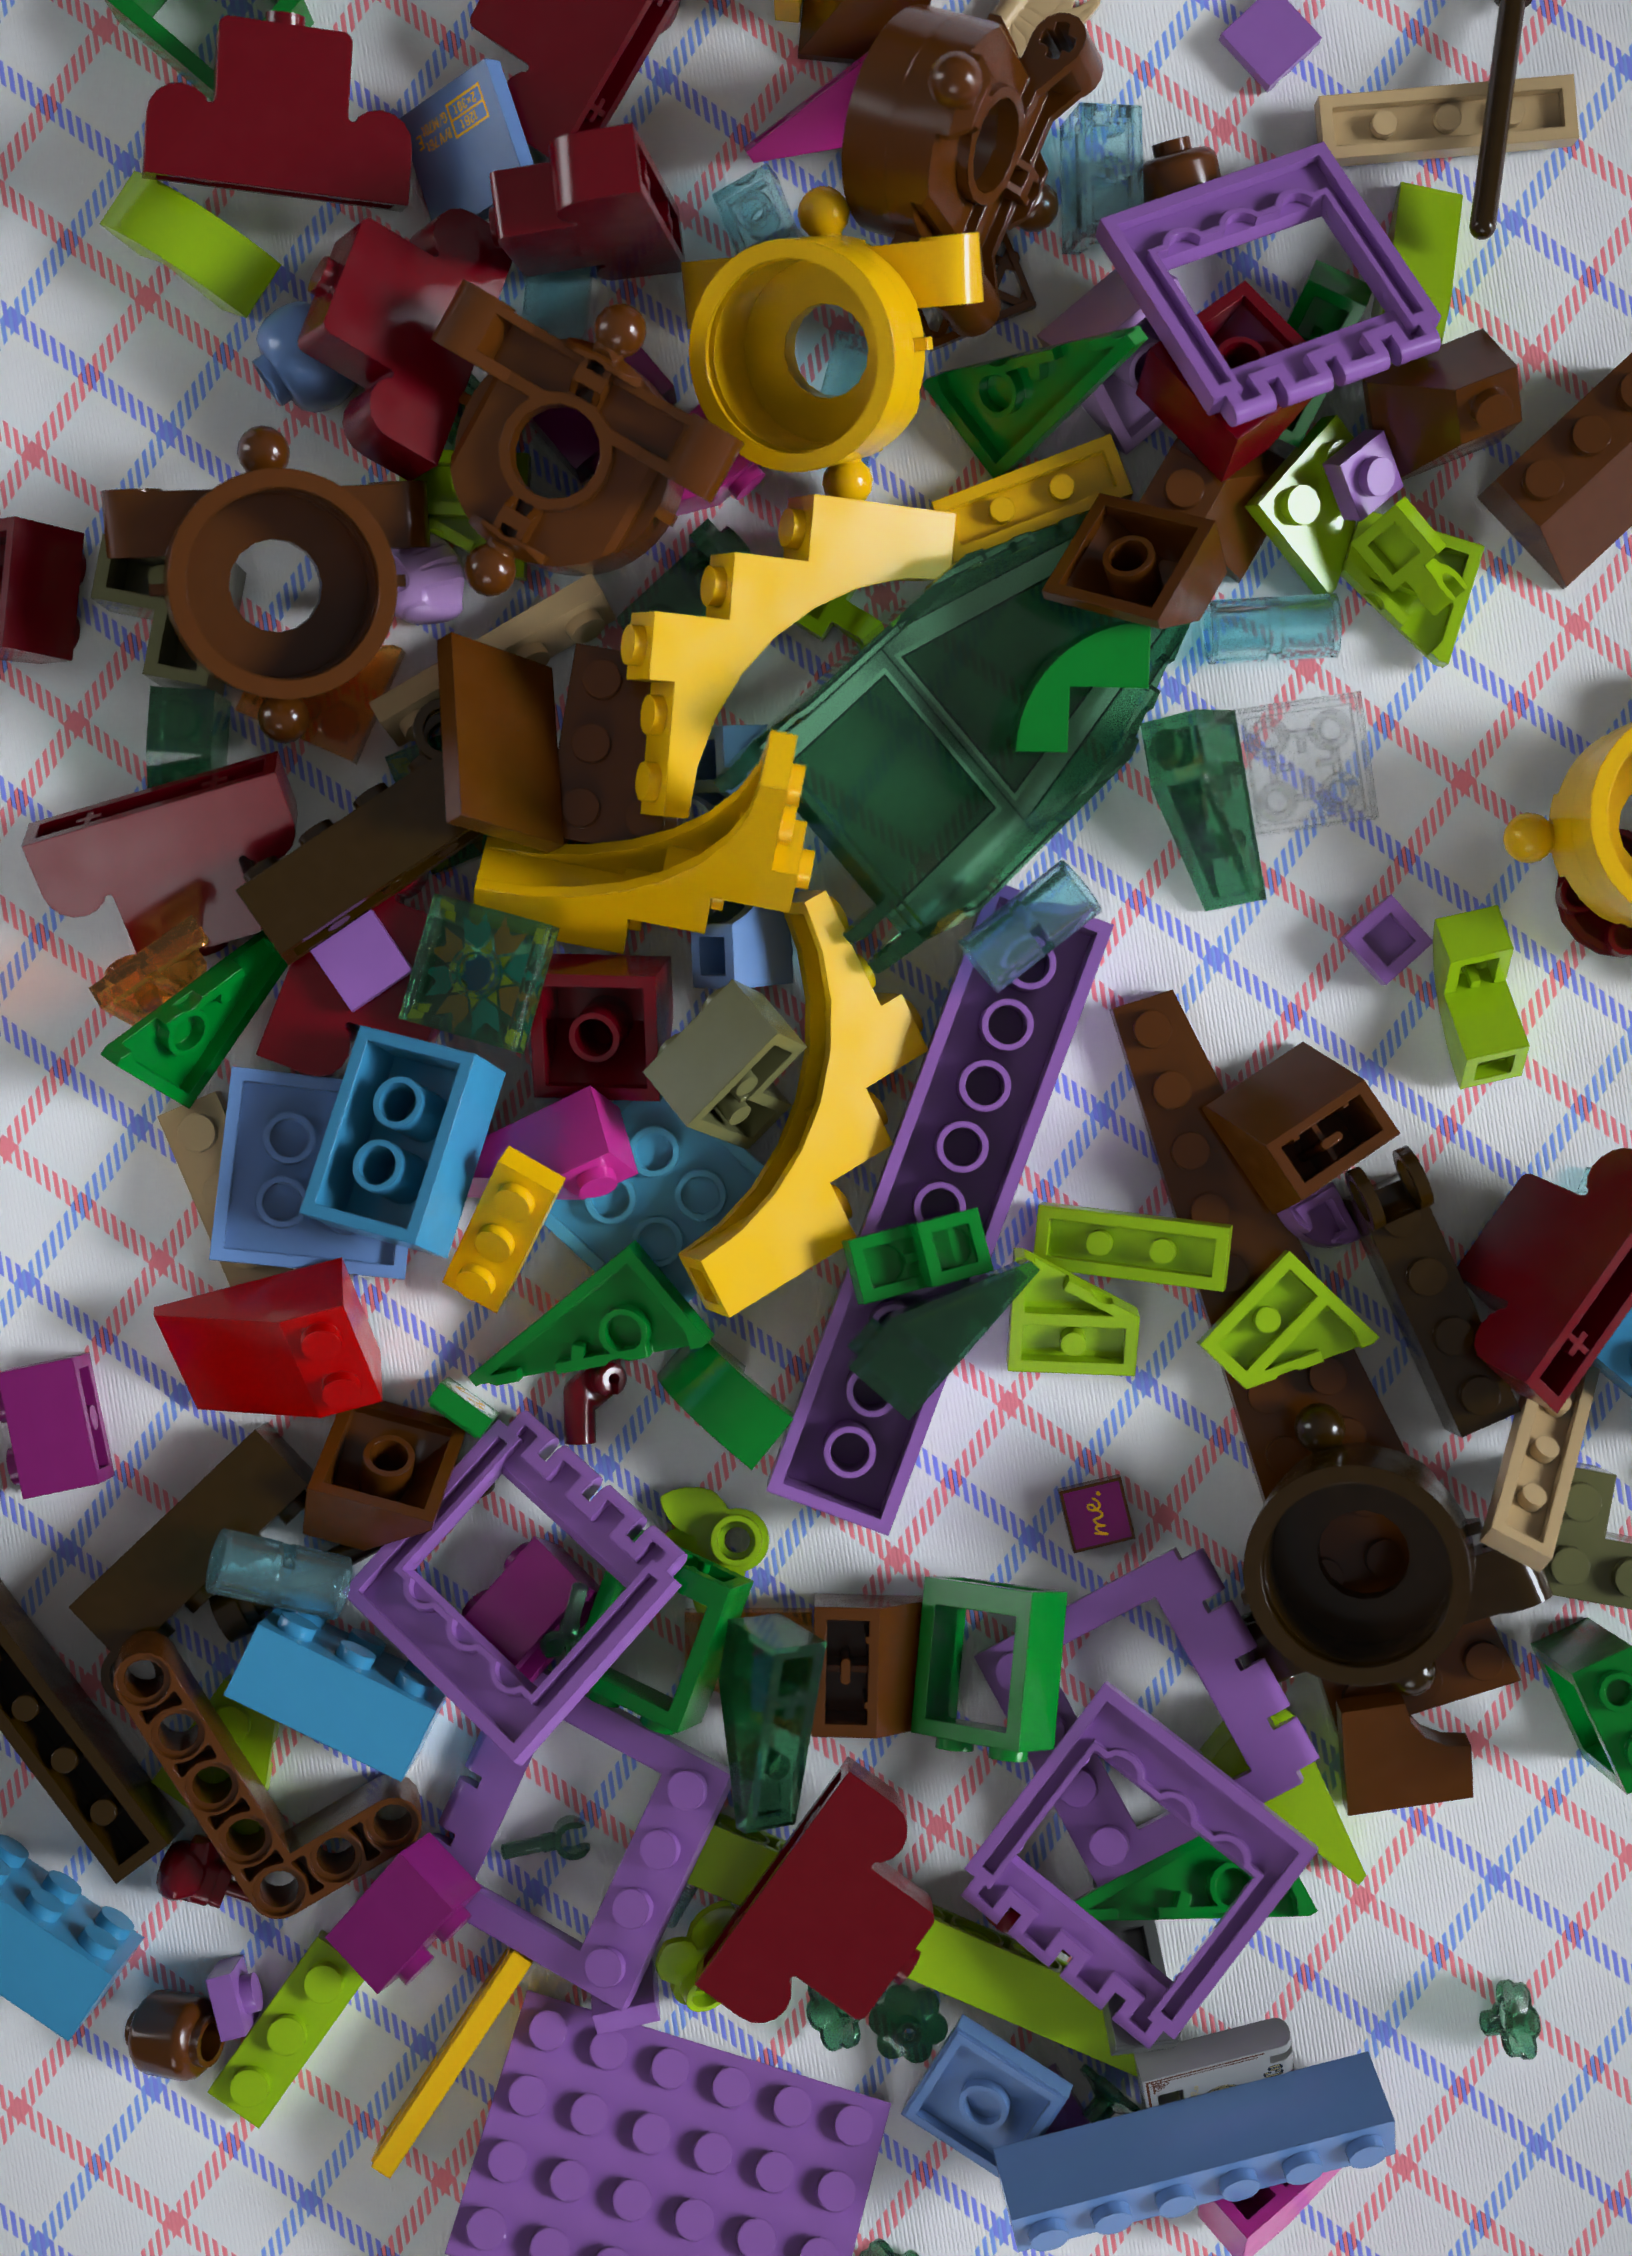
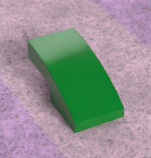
M978 1207L842 1241L857 1303L862 1305L994 1271Z

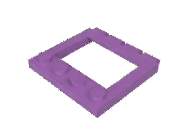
M1324 141L1117 212L1099 220L1095 235L1096 239L1207 415L1210 416L1220 412L1231 427L1275 412L1277 402L1281 407L1286 408L1332 391L1334 382L1342 387L1388 370L1391 362L1393 365L1399 366L1437 352L1440 349L1441 339L1436 329L1441 318L1440 313ZM1322 216L1386 313L1230 369L1168 270Z
M527 1410L518 1414L508 1426L498 1419L454 1467L432 1531L383 1545L341 1591L499 1749L521 1767L681 1588L682 1585L673 1577L683 1567L688 1558V1555L655 1525L647 1528L634 1542V1538L645 1527L647 1518L611 1485L603 1487L589 1501L600 1488L603 1478L568 1446L564 1445L554 1452L559 1444V1438ZM502 1474L626 1588L538 1688L415 1570Z
M1175 1547L1066 1605L1063 1645L1138 1605L1150 1601L1154 1597L1157 1599L1250 1768L1232 1777V1779L1262 1803L1302 1784L1304 1777L1300 1769L1320 1758L1297 1716H1293L1277 1725L1273 1723L1270 1716L1287 1708L1290 1703L1265 1658L1258 1659L1245 1667H1242L1238 1660L1239 1657L1252 1651L1258 1645L1233 1600H1229L1212 1610L1208 1606L1206 1599L1224 1590L1225 1586L1204 1548L1182 1558ZM1015 1633L974 1656L1006 1718L1008 1716ZM1059 1687L1054 1749L1077 1720V1716L1061 1687ZM1053 1750L1028 1752V1759L1036 1773ZM1095 1752L1054 1804L1097 1887L1199 1836L1169 1811L1136 1827L1100 1758Z
M546 1668L533 1684L538 1688L552 1671ZM584 1696L563 1720L661 1774L584 1942H580L481 1884L479 1885L482 1889L465 1908L472 1915L467 1923L619 2011H623L630 2007L738 1772L670 1735L657 1733L646 1728L640 1723L639 1718L619 1707H606ZM480 1731L465 1763L466 1768L481 1776L482 1779L478 1782L468 1776L460 1775L438 1821L441 1827L455 1834V1837L451 1839L441 1833L432 1834L474 1880L532 1758L531 1756L521 1767L514 1763L482 1731Z
M1106 1680L964 1869L974 1878L960 1896L996 1925L1008 1909L1012 1907L1020 1916L1007 1934L1047 1967L1053 1963L1062 1950L1072 1956L1059 1977L1100 2010L1104 2008L1116 1992L1124 2001L1111 2019L1147 2049H1150L1163 2031L1173 2040L1177 2037L1318 1852V1846ZM1094 1752L1252 1877L1190 1960L1176 1975L1174 1981L1169 1979L1016 1855L1021 1852L1026 1841L1081 1768L1089 1762Z

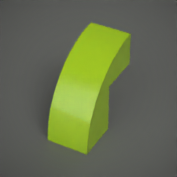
M137 171L132 173L100 222L101 226L138 255L163 263L219 308L244 318L248 317L282 265L243 234L196 202L158 180L143 179L142 173Z
M1498 905L1437 918L1434 921L1433 966L1436 993L1444 1036L1459 1089L1522 1076L1530 1047L1506 982L1514 947Z

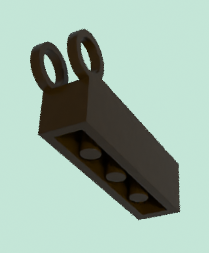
M440 698L425 704L415 717L413 734L420 755L408 765L407 769L410 772L408 775L390 787L386 783H379L369 788L353 802L354 811L335 824L331 819L315 824L300 836L298 842L301 846L281 860L277 856L265 858L244 874L243 878L246 883L235 891L288 965H291L369 910L374 909L484 835L483 833L446 823L443 752L432 748L428 744L433 731L441 726Z
M1405 1145L1392 1152L1393 1161L1398 1173L1392 1177L1372 1185L1360 1167L1345 1172L1346 1183L1351 1195L1342 1198L1362 1237L1360 1239L1444 1429L1463 1438L1519 1413L1521 1410L1511 1387L1477 1355L1474 1346L1475 1335L1482 1322L1430 1208L1434 1204V1196L1428 1178L1414 1152Z
M268 1422L256 1428L68 1607L109 1649L110 1653L104 1659L101 1667V1683L106 1694L116 1703L122 1705L113 1687V1671H115L118 1652L123 1642L133 1634L142 1631H155L169 1639L176 1631L168 1623L173 1616L184 1606L194 1614L221 1589L222 1586L214 1579L215 1576L230 1562L240 1570L268 1544L260 1534L276 1518H279L286 1526L305 1509L306 1490L314 1470ZM152 1662L155 1669V1677L162 1673V1669Z

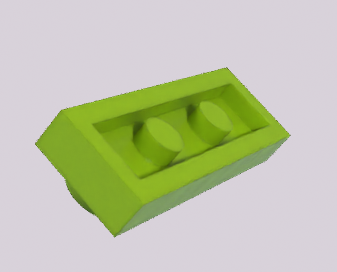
M1042 1202L1038 1204L1034 1254L1071 1273L1223 1292L1227 1286L1233 1225Z
M321 1930L207 2091L258 2129L364 1982V1979L325 1938L328 1933L324 1930Z

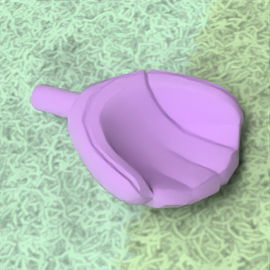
M430 535L431 547L391 549L397 575L405 574L406 586L398 587L394 614L400 620H405L412 624L444 623L457 618L463 610L462 598L465 581L463 567L459 563V556L447 544L446 540L437 535Z

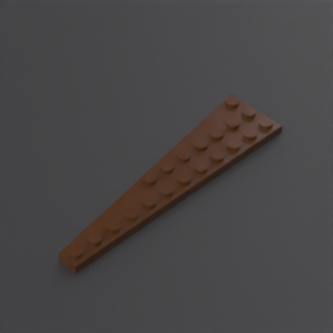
M1170 990L1110 1009L1174 1218L1233 1225L1226 1289L1223 1292L1197 1289L1208 1328L1210 1329L1284 1250L1290 1251L1318 1278L1299 1239L1284 1226L1277 1214L1272 1215L1201 1109L1225 1092L1174 991ZM1354 1349L1323 1359L1324 1362L1302 1370L1295 1369L1281 1374L1272 1381L1249 1389L1242 1387L1221 1367L1263 1504L1272 1489L1290 1468L1312 1454L1311 1451L1299 1443L1294 1430L1296 1416L1304 1407L1310 1404L1325 1403L1340 1412L1346 1427L1344 1440L1342 1441L1343 1444L1370 1442L1372 1446L1385 1447L1407 1455ZM1366 1510L1347 1512L1332 1520L1322 1533L1320 1541L1322 1563L1330 1576L1346 1589L1361 1593L1381 1592L1396 1584L1408 1568L1410 1558L1407 1541L1398 1526L1381 1514ZM1490 1617L1462 1625L1453 1642L1434 1661L1437 1675L1434 1684L1429 1690L1418 1696H1406L1402 1693L1401 1695L1408 1713L1413 1715L1521 1681V1678ZM1318 1677L1334 1732L1337 1735L1336 1699L1396 1691L1389 1683L1375 1686H1350Z

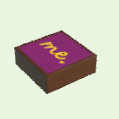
M1119 1474L1057 1489L1073 1553L1136 1539L1122 1479Z

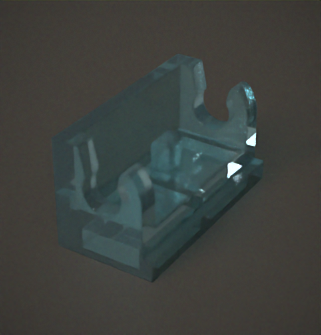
M1080 102L1060 126L1062 254L1079 255L1088 250V246L1100 244L1095 237L1100 218L1144 203L1142 106Z

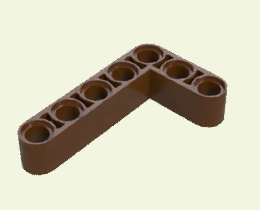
M142 1631L133 1634L123 1642L118 1652L113 1679V1687L118 1699L250 1903L261 1915L271 1919H284L293 1916L399 1854L417 1840L422 1827L420 1795L417 1786L406 1776L400 1782L386 1774L376 1777L290 1828L174 1644L166 1636L155 1631ZM140 1660H149L156 1663L162 1669V1673L152 1679H141L134 1676L129 1670V1666ZM173 1714H185L190 1716L196 1722V1725L190 1730L178 1732L169 1729L163 1723V1720ZM207 1767H219L224 1769L230 1776L220 1783H207L202 1781L197 1776V1773ZM390 1804L400 1805L408 1810L404 1816L396 1820H385L376 1814L382 1807ZM242 1819H252L258 1822L262 1828L251 1835H242L235 1832L230 1826ZM331 1838H343L352 1844L345 1851L339 1853H330L320 1846ZM275 1871H285L295 1877L294 1880L283 1886L270 1884L264 1878Z

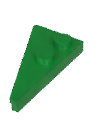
M1139 325L942 371L927 378L922 385L992 478L1013 471L1149 338Z
M261 930L105 1046L100 1055L120 1069L190 1109L286 970L288 964L281 957L265 932Z
M634 1240L479 1366L468 1378L475 1386L487 1383L498 1386L519 1382L525 1376L556 1371L557 1374L590 1369L606 1366L608 1362L616 1359L627 1361L649 1358L654 1352L689 1346L690 1350L698 1349L706 1345L715 1334L640 1244Z
M1198 1836L1138 1868L1090 1890L1073 1901L1098 1921L1218 1919L1225 1914L1252 1877L1202 1837ZM1300 1877L1296 1879L1268 1917L1311 1916L1318 1911Z

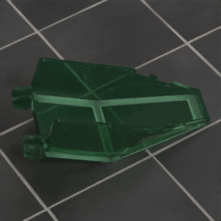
M1089 510L1060 520L1053 526L1033 533L1029 531L1015 536L1003 544L986 550L982 548L964 555L858 642L742 748L713 782L723 794L727 790H733L747 778V773L760 761L770 730L798 735L793 763L806 765V771L797 812L804 821L808 822L809 827L874 902L871 907L848 926L845 932L842 933L850 944H854L858 940L861 941L875 929V925L885 916L899 931V934L881 946L873 954L870 962H868V965L876 974L895 964L924 941L977 914L1134 754L1139 742L1136 735L1145 714L1154 708L1161 692L1157 687L1167 665L1175 660L1191 623L1164 629L1151 627L1149 688L1070 687L1068 752H1016L1010 747L1012 728L1021 698L1041 666L1056 651L1077 636L1106 624L1126 621L1046 600L1043 597V587Z

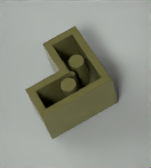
M102 534L90 598L110 612L152 620L142 674L162 687L223 698L226 684L202 669L185 650L170 621L165 597H150L149 584H163L166 557L107 559L105 534ZM235 562L231 569L229 589L234 606L240 611L247 573Z
M732 979L725 987L717 989L708 996L702 1005V1011L681 1033L673 1035L662 1044L657 1057L643 1073L686 1127L749 1150L792 1106L773 1082L807 1046L762 993Z
M1577 1462L1553 1559L1544 1568L1553 1595L1632 1610V1536L1606 1532L1617 1475L1595 1465Z

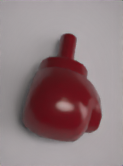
M196 1834L191 1841L179 1840L171 1844L162 1859L156 1881L158 1892L164 1898L171 1901L184 1900L202 1906L208 1904L218 1909L225 1895L250 1903L238 1882L231 1879L232 1873L208 1836Z

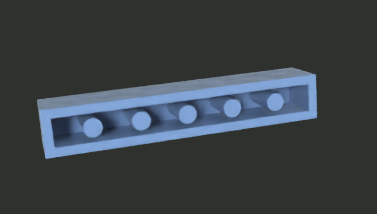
M1367 2051L1297 2069L1285 2074L993 2148L1018 2252L1030 2249L1050 2251L1061 2247L1068 2239L1095 2232L1103 2235L1119 2233L1127 2229L1133 2222L1160 2215L1165 2218L1180 2217L1188 2214L1198 2205L1221 2199L1232 2202L1242 2201L1252 2197L1263 2188L1286 2182L1292 2185L1307 2184L1319 2178L1322 2173L1348 2166L1358 2169L1372 2167L1384 2160L1386 2156L1396 2154L1395 2120Z

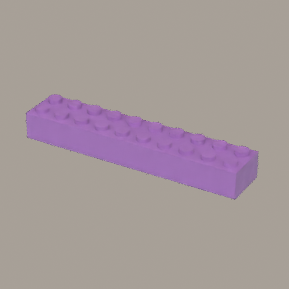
M990 881L984 892L929 1041L928 1051L922 1060L894 1136L893 1145L890 1147L858 1237L978 1207L990 1257H992L1114 927L1113 924L997 881ZM847 1264L793 1410L794 1419L786 1429L767 1480L766 1491L889 1536L985 1273L934 1288H923L862 1305L857 1303Z

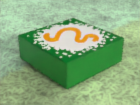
M450 1377L440 1382L427 1400L430 1402L429 1406L475 1439L477 1437L481 1438L500 1414Z

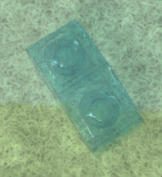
M767 163L712 194L736 255L753 245L765 241L805 237L794 222L778 176Z

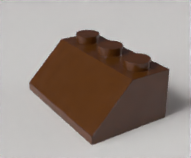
M1632 353L1477 497L1562 589H1565L1632 526Z

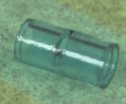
M1337 594L1211 600L1203 616L1204 649L1207 663L1210 665L1266 662L1269 654H1275L1278 661L1337 658L1340 652L1342 637L1341 609Z
M1060 860L957 941V943L981 977L996 993H999L1102 912V909L1078 874L1065 861Z
M223 1528L217 1536L210 1555L206 1574V1591L211 1594L335 1620L340 1615L348 1596L352 1578V1560L349 1556L297 1544L290 1545L279 1540Z

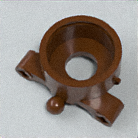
M911 5L897 13L881 30L872 44L856 79L847 111L842 143V181L851 215L865 230L893 238L891 244L919 241V238L979 232L984 302L935 307L950 328L962 337H976L986 333L994 326L1000 316L1002 306L998 291L995 256L1006 231H1010L1018 226L1026 232H1040L1049 227L1057 217L1059 207L1057 193L1050 185L1045 183L1049 170L1040 151L1052 123L1079 99L1087 96L1097 87L1104 69L1102 58L1085 25L1079 17L1071 13H1056L1041 21L1033 31L1024 54L1020 58L1016 45L1000 15L989 13L986 20L929 5Z
M462 279L431 340L488 373L472 395L463 391L458 402L466 407L458 426L455 450L451 455L450 465L452 482L457 498L469 518L471 526L486 540L485 544L474 548L469 553L464 566L466 580L469 586L478 594L498 596L507 591L514 583L516 575L515 558L541 569L568 576L598 575L622 568L645 554L657 543L669 526L673 527L678 518L675 514L679 508L684 488L712 503L744 445L741 440L693 412L690 415L668 403L666 398L648 379L624 361V358L634 355L644 345L646 337V323L641 313L633 306L621 303L605 307L596 317L594 325L595 342L592 343L579 338L568 337V339H561L553 336L515 313L516 310L465 279ZM569 408L581 412L591 421L599 437L600 459L594 476L583 489L568 497L548 499L535 494L524 484L517 469L516 446L521 431L533 417L548 409Z
M261 425L250 428L242 435L238 442V459L246 472L226 480L213 489L162 491V489L158 488L113 489L101 491L107 559L166 557L163 584H149L150 597H165L166 608L175 633L185 650L202 669L217 680L239 691L266 697L258 712L260 729L267 738L274 742L287 744L301 738L309 727V711L301 698L323 694L348 682L371 662L384 643L393 622L398 587L406 586L405 574L397 575L396 565L391 549L431 547L427 481L371 482L368 485L340 486L320 475L286 468L290 457L287 440L281 432L273 427ZM267 540L288 542L303 551L315 566L320 583L318 602L309 618L296 628L281 632L261 630L246 621L234 606L229 589L231 569L239 555L254 543Z

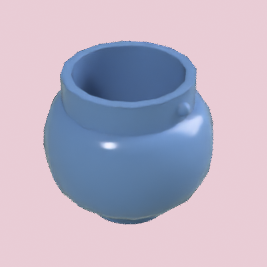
M295 301L283 305L265 318L258 329L256 338L261 356L253 360L252 363L271 394L281 406L292 400L303 411L313 413L327 411L345 401L353 393L357 383L299 349L298 337L312 302L309 304L306 301Z

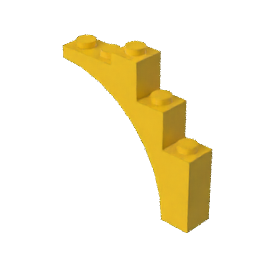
M819 494L788 498V505L781 515L778 529L779 542L784 548L783 558L740 552L710 555V565L705 568L700 585L701 601L706 606L705 617L658 611L631 613V624L625 627L621 640V658L623 663L627 665L626 680L651 682L650 694L644 698L640 714L641 729L644 734H647L645 761L639 764L635 778L636 796L641 801L640 814L689 819L697 767L714 721L741 675L776 636L814 608L858 588L890 581L950 579L956 513Z
M770 730L760 761L739 789L709 812L672 829L630 840L594 844H564V846L550 853L487 836L474 887L473 923L481 926L491 913L493 929L501 930L510 918L511 932L530 934L529 936L537 937L540 930H557L552 938L554 941L624 954L628 931L641 932L643 922L705 934L710 909L723 911L725 901L790 913L795 888L808 890L815 857L814 850L803 848L808 822L795 819L806 771V765L793 763L798 735Z
M805 890L795 893L790 913L783 912L798 954L805 995V1045L807 1048L804 1050L796 1097L778 1144L751 1188L723 1219L678 1253L705 1309L728 1318L842 1249V1241L857 1237L849 1222V1219L853 1216L851 1206L843 1192L837 1186L831 1185V1182L893 1145L885 1128V1125L888 1124L885 1108L880 1100L872 1092L867 1091L866 1088L928 1051L920 1033L923 1031V1022L915 1006L905 999L902 994L874 992L873 988L876 986L874 973L868 962L855 952L846 933V930L849 928L847 916L838 901L829 896L826 890Z

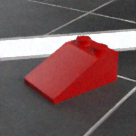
M342 1257L154 1307L153 1315L197 1409L322 1418L383 1401L381 1352Z

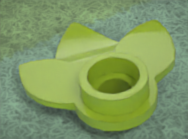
M702 1487L678 1488L661 1496L660 1500L663 1510L670 1522L675 1526L674 1529L668 1531L665 1535L676 1545L744 1577L746 1571L757 1566L765 1557L769 1547V1532L764 1521L756 1513L744 1508L729 1509L717 1493ZM732 1528H742L749 1534L750 1543L746 1550L735 1552L728 1547L726 1536ZM693 1600L696 1612L705 1613L707 1606Z
M727 1900L717 1901L699 1911L691 1921L686 1937H674L664 1941L656 1956L655 1966L660 1979L670 1983L671 1991L678 2002L687 2005L690 2010L695 2012L708 2011L721 2004L694 1984L697 1964L736 1912L733 1904Z

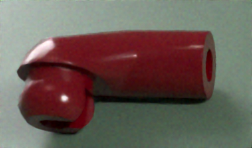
M614 1360L608 1362L606 1366L580 1370L565 1384L563 1390L564 1444L586 1445L596 1443L595 1410L611 1396L622 1392L627 1381L626 1371Z

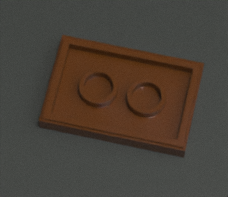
M453 632L448 633L437 640L446 823L548 853L564 846L552 667Z

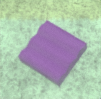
M1257 0L1221 33L1219 41L1262 88L1269 92L1319 45L1322 37L1288 0Z
M369 910L310 950L352 1012H355L414 972V969L373 910Z

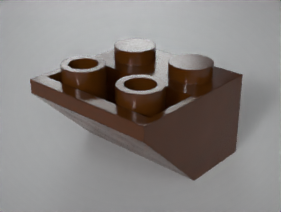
M1301 1042L1201 1108L1272 1215L1303 1201L1401 1134L1363 1078L1305 1042Z
M815 1593L812 1737L881 1738L911 1732L923 1596Z

